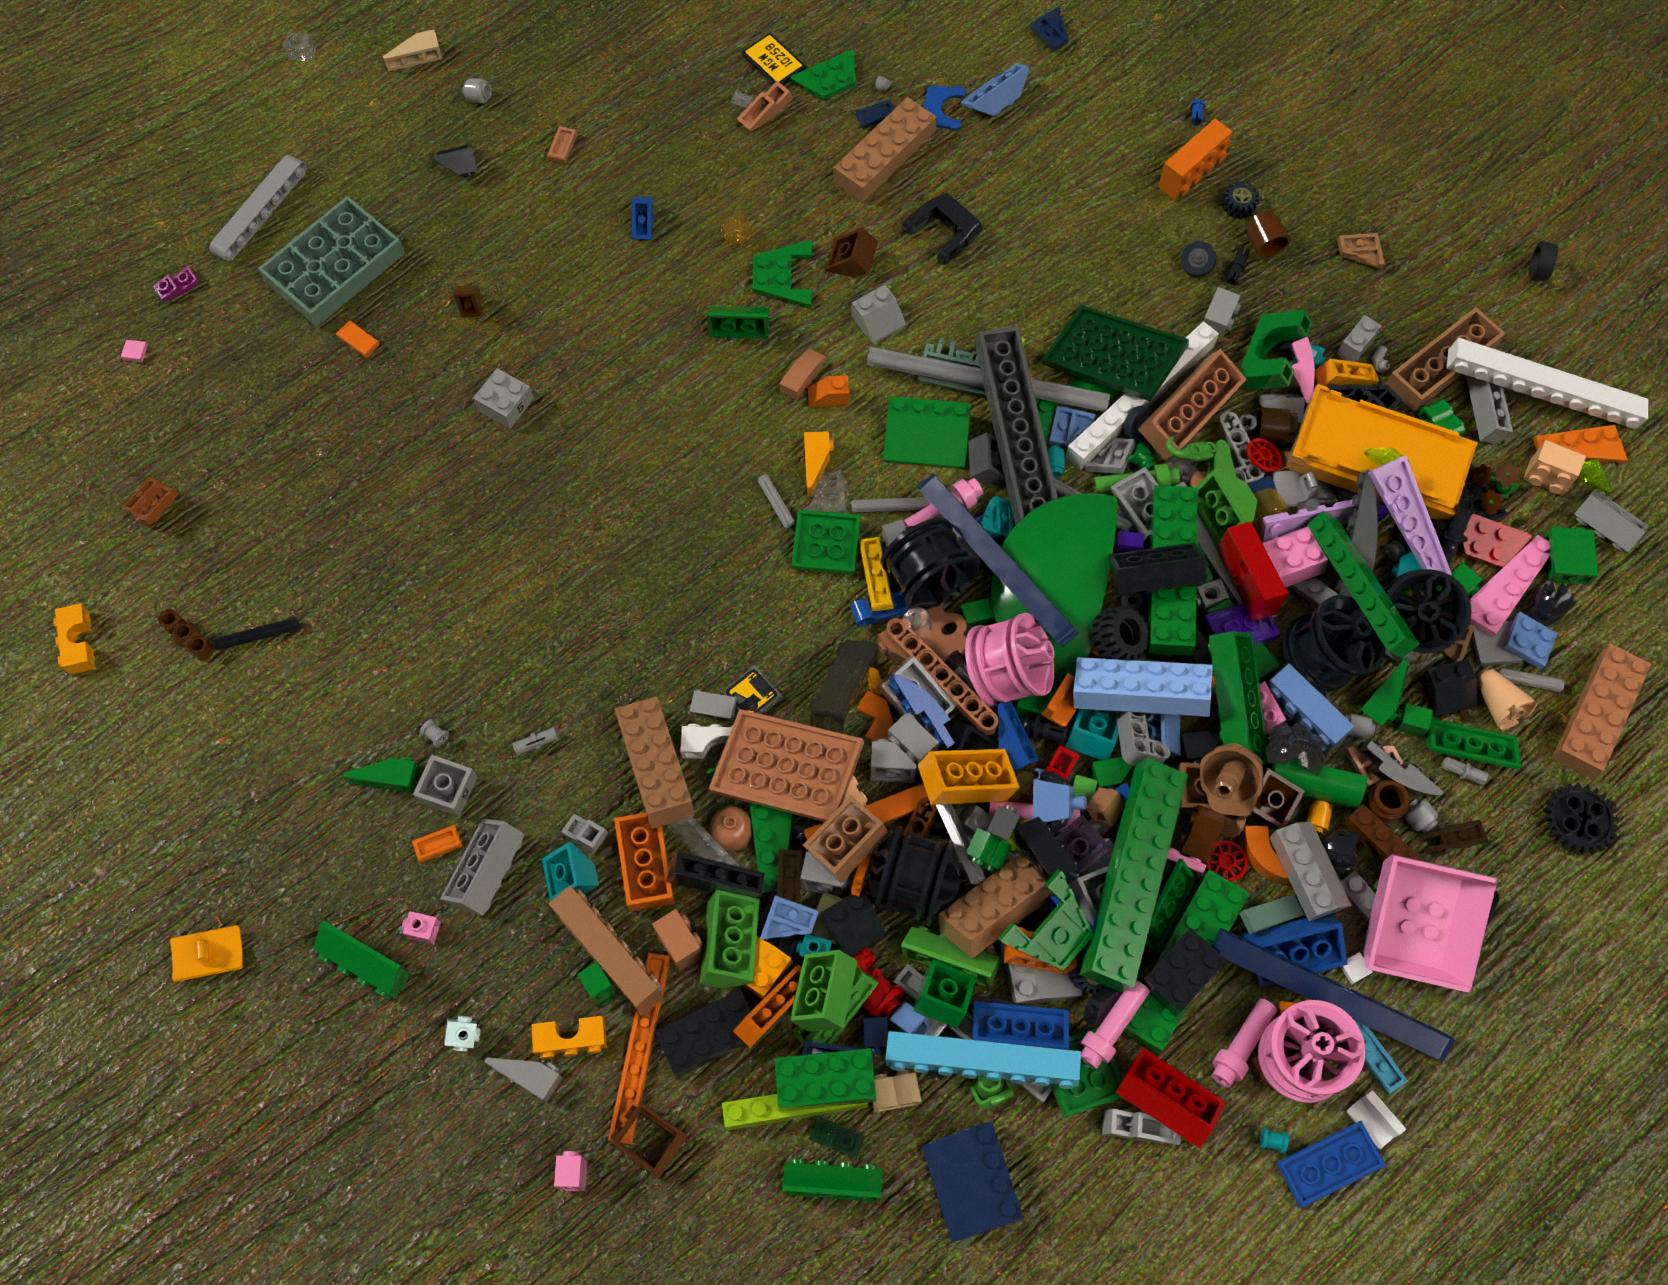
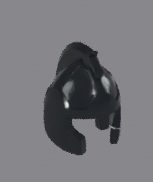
M1553 578L1548 580L1543 589L1536 594L1535 607L1531 608L1529 615L1530 618L1544 626L1554 624L1577 604L1576 601H1573V595L1566 585L1561 584L1557 592H1555Z
M1336 831L1327 834L1322 839L1319 837L1336 872L1358 869V857L1355 853L1359 837L1358 832L1351 831L1344 836V831Z

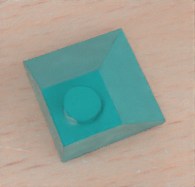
M572 842L566 843L542 858L550 902L569 886L575 891L579 888L583 894L599 886L595 864Z

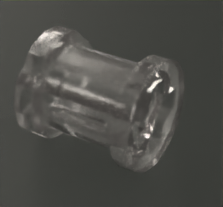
M736 89L732 97V106L736 107L738 105L747 108L754 101L755 95H747L741 93V90Z

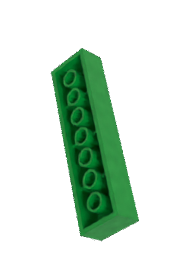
M1154 485L1151 506L1150 549L1193 542L1197 545L1198 487ZM1183 585L1178 586L1176 589L1161 588L1156 589L1154 592H1149L1150 636L1148 639L1150 643L1148 645V653L1193 655L1196 646V586Z
M1208 870L1152 969L1190 928L1211 946L1220 928L1228 931L1231 929L1250 893L1213 871ZM1149 993L1121 1034L1158 1056L1164 1050L1187 1006L1175 1017Z

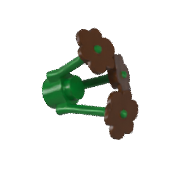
M1506 463L1505 466L1500 465L1496 468V473L1498 474L1496 477L1491 476L1493 469L1487 467L1486 464H1481L1480 467L1473 469L1472 482L1476 483L1477 487L1483 488L1486 483L1495 481L1498 491L1502 493L1495 494L1493 490H1490L1487 493L1481 494L1482 509H1486L1489 514H1494L1497 510L1502 509L1503 505L1501 502L1503 498H1508L1509 494L1514 493L1518 488V475L1521 472L1518 466H1513L1511 463Z

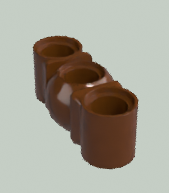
M166 609L159 614V623L172 635V640L177 646L186 648L196 659L201 661L207 660L213 655V647L200 634L197 625L185 621L173 609Z

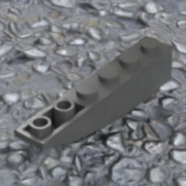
M1362 470V474H1358L1356 486H1359L1358 494L1353 497L1352 507H1354L1353 516L1349 517L1348 528L1350 529V539L1373 572L1377 547L1378 515L1374 483L1368 474L1371 470ZM1341 577L1337 579L1335 584L1337 594L1353 598Z

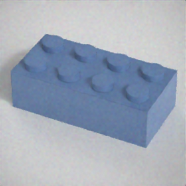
M1290 664L1285 666L1269 681L1267 686L1286 720L1296 725L1297 731L1300 730L1305 735H1308L1314 743V748L1320 753L1323 752L1327 756L1354 728V725Z

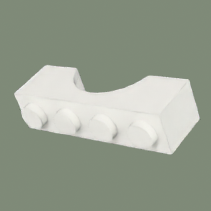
M698 724L682 726L680 747L682 758L704 759L712 747L721 743H727L733 726L722 727L718 724H712L709 727H701Z

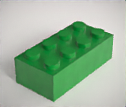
M871 1048L774 1058L779 1112L876 1102Z

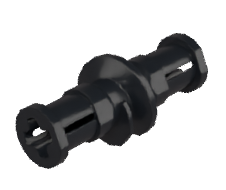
M1457 504L1456 514L1453 520H1451L1449 528H1445L1447 534H1439L1444 539L1441 547L1450 569V563L1458 550V545L1461 542L1468 541L1464 533L1467 530L1472 514L1476 512L1474 509L1461 504Z
M1039 714L1035 720L1026 716H1018L1029 740L1034 736L1035 742H1038L1039 737L1044 740L1060 742L1063 746L1066 745L1070 731L1069 726L1063 728L1049 722H1041Z

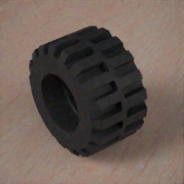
M1123 605L1103 611L1092 622L1093 628L1090 634L1093 635V638H1091V641L1094 643V649L1099 652L1101 659L1135 660L1142 657L1143 653L1147 651L1146 646L1150 643L1148 639L1150 631L1147 630L1148 624L1147 622L1145 623L1144 616L1139 615V611L1133 609L1132 606Z

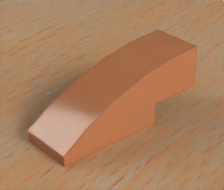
M776 81L766 93L762 91L737 118V121L751 132L776 116L791 102L793 96L787 88Z
M811 349L805 351L779 383L780 392L798 400L804 389H808L827 357Z

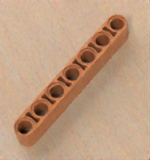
M897 618L890 620L887 624V636L906 658L914 656L956 704V708L976 729L987 736L994 734L998 727L997 715L904 621ZM893 628H900L902 632L895 635L891 633V630ZM908 643H915L917 648L909 650L906 648V645ZM930 658L933 662L930 665H924L921 663V660ZM939 673H945L948 677L941 681L936 676ZM959 688L963 693L960 696H954L951 691ZM973 703L978 706V710L971 712L966 707ZM990 719L994 722V725L985 727L982 721Z

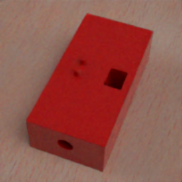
M1247 522L1227 528L1217 548V552L1252 621L1276 615L1287 597L1288 591L1253 524Z

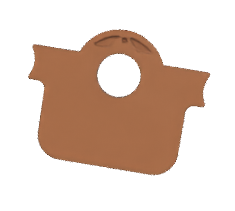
M941 606L927 609L928 616L911 627L943 661L956 653L964 655L967 623L960 614H946ZM955 623L957 630L953 634L945 635L942 633V629L946 624Z

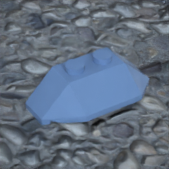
M1022 64L1013 65L1009 70L998 74L966 96L961 105L991 116L999 114L1003 108L1013 104L1021 96L1029 67Z

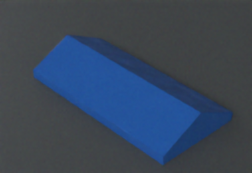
M974 1001L972 1040L1069 1050V1011Z

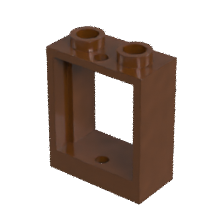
M640 1102L637 1107L631 1106L624 1116L628 1119L623 1127L618 1125L610 1136L613 1139L610 1146L654 1178L659 1179L688 1136ZM639 1114H642L673 1137V1140L654 1167L620 1143Z

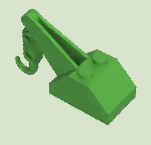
M1174 437L1168 438L1166 447L1173 456L1187 458L1190 461L1209 460L1206 478L1197 486V509L1218 545L1227 528L1254 521L1257 499L1248 484L1236 477L1230 447L1226 441L1218 440L1215 444L1212 442L1191 443L1183 450H1177L1172 445Z

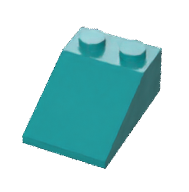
M1078 709L1065 747L1099 760L1109 759L1119 734L1116 712L1110 710Z

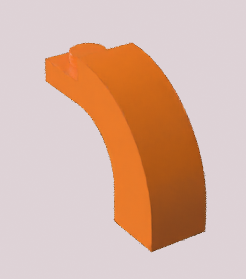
M1245 826L1241 831V843L1250 865L1260 875L1270 881L1291 885L1278 855L1270 845L1268 826Z

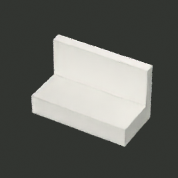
M1373 1090L1366 1093L1345 1111L1355 1123L1362 1120L1378 1150L1382 1149L1394 1137L1399 1136L1406 1130Z

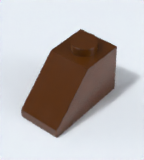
M458 286L454 290L453 295L461 317H481L482 295L479 286Z

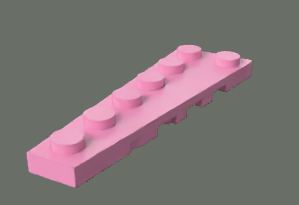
M1537 535L1470 599L1472 609L1470 624L1493 638L1495 637L1549 558L1550 544L1548 540Z

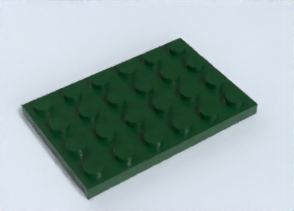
M1080 305L1042 358V365L1151 402L1189 346V339Z

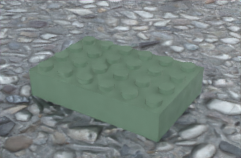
M346 196L261 265L258 270L266 284L318 327L402 257L405 252L399 238L351 198Z

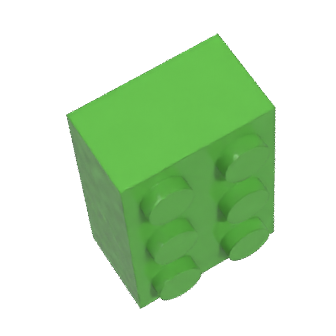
M841 950L805 954L790 1021L808 1032L843 1029L858 961Z

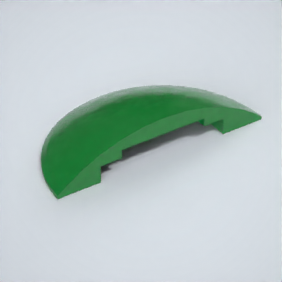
M1086 493L1051 500L1037 507L1019 521L1001 546L1079 632L1062 648L1042 626L1054 648L1053 689H1058L1068 673L1075 677L1077 657L1088 658L1091 650V638H1093V635L1090 633L1093 628L1092 622L1096 620L1095 617L1101 612L1110 570L1108 554L1113 553L1117 520V497ZM993 572L991 601L996 623L1015 618L1022 613L1031 614Z

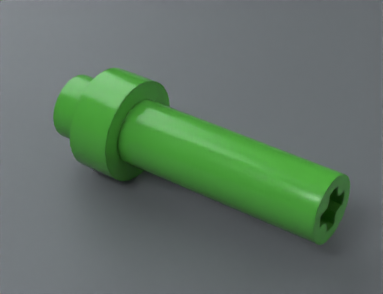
M1167 463L1153 465V470L1149 471L1158 485L1175 486L1180 483L1178 467L1168 468ZM1135 472L1094 477L1095 494H1113L1110 487Z

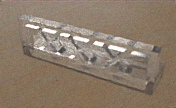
M693 817L664 825L692 855L739 866Z

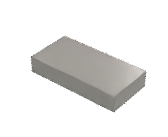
M694 690L690 712L733 720L737 698Z

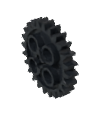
M1577 783L1574 787L1568 784L1565 788L1561 786L1556 790L1557 792L1554 791L1550 795L1551 798L1545 802L1548 806L1543 809V812L1548 815L1543 817L1542 820L1548 821L1549 824L1544 828L1552 829L1553 832L1549 837L1556 836L1558 838L1555 843L1556 845L1561 842L1564 843L1563 850L1571 847L1573 854L1580 850L1582 856H1585L1588 852L1594 855L1598 851L1602 852L1605 850L1606 847L1613 843L1611 840L1617 837L1614 832L1619 830L1620 827L1614 823L1618 822L1620 818L1614 817L1613 814L1618 810L1610 809L1609 806L1613 801L1606 802L1604 800L1606 794L1599 796L1598 788L1590 791L1589 784L1584 786L1583 789L1580 783ZM1568 802L1572 803L1575 809H1572ZM1591 809L1596 811L1597 816L1591 812ZM1565 822L1571 826V830L1565 826ZM1587 829L1591 830L1594 836H1591Z

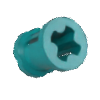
M1263 1127L1259 1141L1260 1149L1267 1147L1280 1150V1153L1285 1154L1289 1143L1288 1132L1279 1133Z

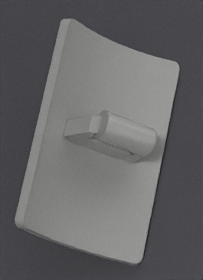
M1295 471L1273 472V481L1278 492L1277 495L1285 507L1327 505L1338 502L1330 484L1315 479L1313 472L1304 475Z

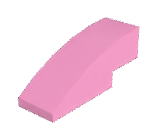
M1308 337L1292 343L1291 346L1298 363L1292 365L1295 370L1294 377L1302 396L1305 398V404H1308L1314 389L1315 372L1311 345Z

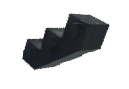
M1329 384L1327 386L1330 391L1334 390L1342 393L1341 396L1357 402L1364 400L1390 410L1403 400L1389 385Z

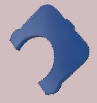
M937 85L930 86L927 89L923 108L937 117L936 127L949 128L953 131L960 129L961 119L954 120L948 118L942 112L941 106L949 98L960 97L964 99L965 89L960 86L946 87Z

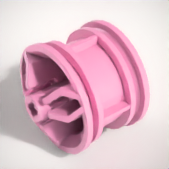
M1022 613L1015 618L986 626L978 625L970 629L965 643L967 672L977 694L985 704L990 707H998V704L1034 695L1043 696L1051 691L1054 682V648L1034 616L1029 613Z
M1307 1000L1289 1007L1265 1028L1259 1042L1258 1058L1263 1075L1278 1093L1293 1101L1314 1103L1331 1097L1336 1092L1347 1088L1356 1080L1364 1065L1365 1044L1358 1025L1343 1009L1329 1002ZM1322 1029V1032L1315 1034L1316 1030ZM1286 1035L1300 1046L1285 1041L1284 1036ZM1322 1058L1337 1063V1068L1333 1067L1331 1064H1329ZM1307 1068V1072L1302 1074L1303 1077L1300 1076V1070H1304Z

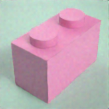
M564 1151L563 1156H556L554 1187L560 1191H586L587 1161L575 1151Z

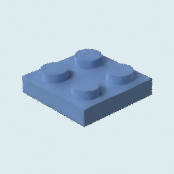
M1519 612L1514 617L1503 648L1541 670L1546 667L1557 633Z

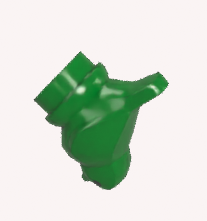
M1142 442L1136 444L1133 455L1127 458L1133 465L1138 466V470L1146 467L1150 471L1153 469V465H1157L1155 458L1151 457V450Z

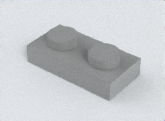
M1354 871L1343 879L1341 884L1350 903L1367 922L1370 920L1376 894L1360 875Z

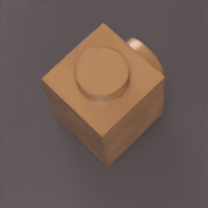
M1099 787L1086 808L1094 822L1113 826L1123 811L1125 804L1118 791Z

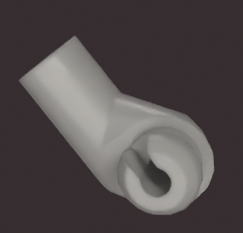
M1383 345L1378 346L1371 359L1376 371L1380 373L1390 369V363L1386 364L1388 361L1383 359L1387 352V347Z

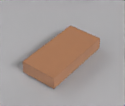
M559 126L547 154V159L566 164L578 135L577 130Z

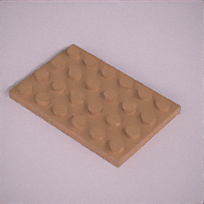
M739 709L709 786V791L722 796L826 822L843 804L865 742L862 738Z

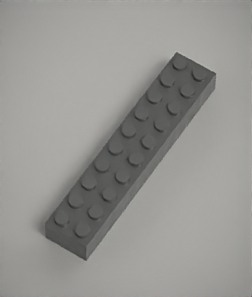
M1019 326L982 331L978 333L974 341L1015 526L1037 507L1058 498Z

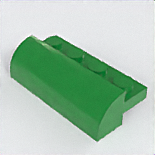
M1277 755L1272 762L1271 768L1272 771L1304 790L1305 792L1302 797L1308 796L1319 801H1329L1346 808H1358L1360 806L1368 776Z

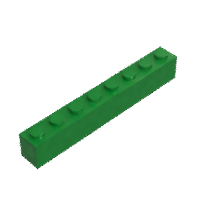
M1325 511L1319 513L1307 526L1387 651L1403 658L1420 645L1338 519Z

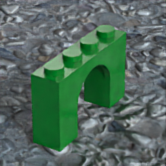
M1305 310L1261 314L1239 370L1247 379L1242 384L1245 390L1289 387L1295 370L1286 358L1265 360V356L1271 348L1280 342L1303 339L1308 336L1313 322Z

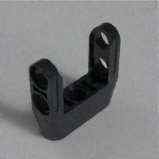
M944 193L926 202L908 216L902 224V229L908 234L915 233L936 217L956 234L955 237L942 246L937 256V260L943 265L965 250L983 230L980 221L948 193Z

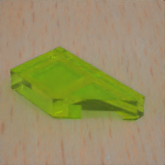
M1393 447L1367 449L1364 453L1379 466L1404 456Z
M1599 460L1585 461L1580 471L1583 483L1591 488L1595 487L1603 491L1607 496L1611 495L1613 490Z

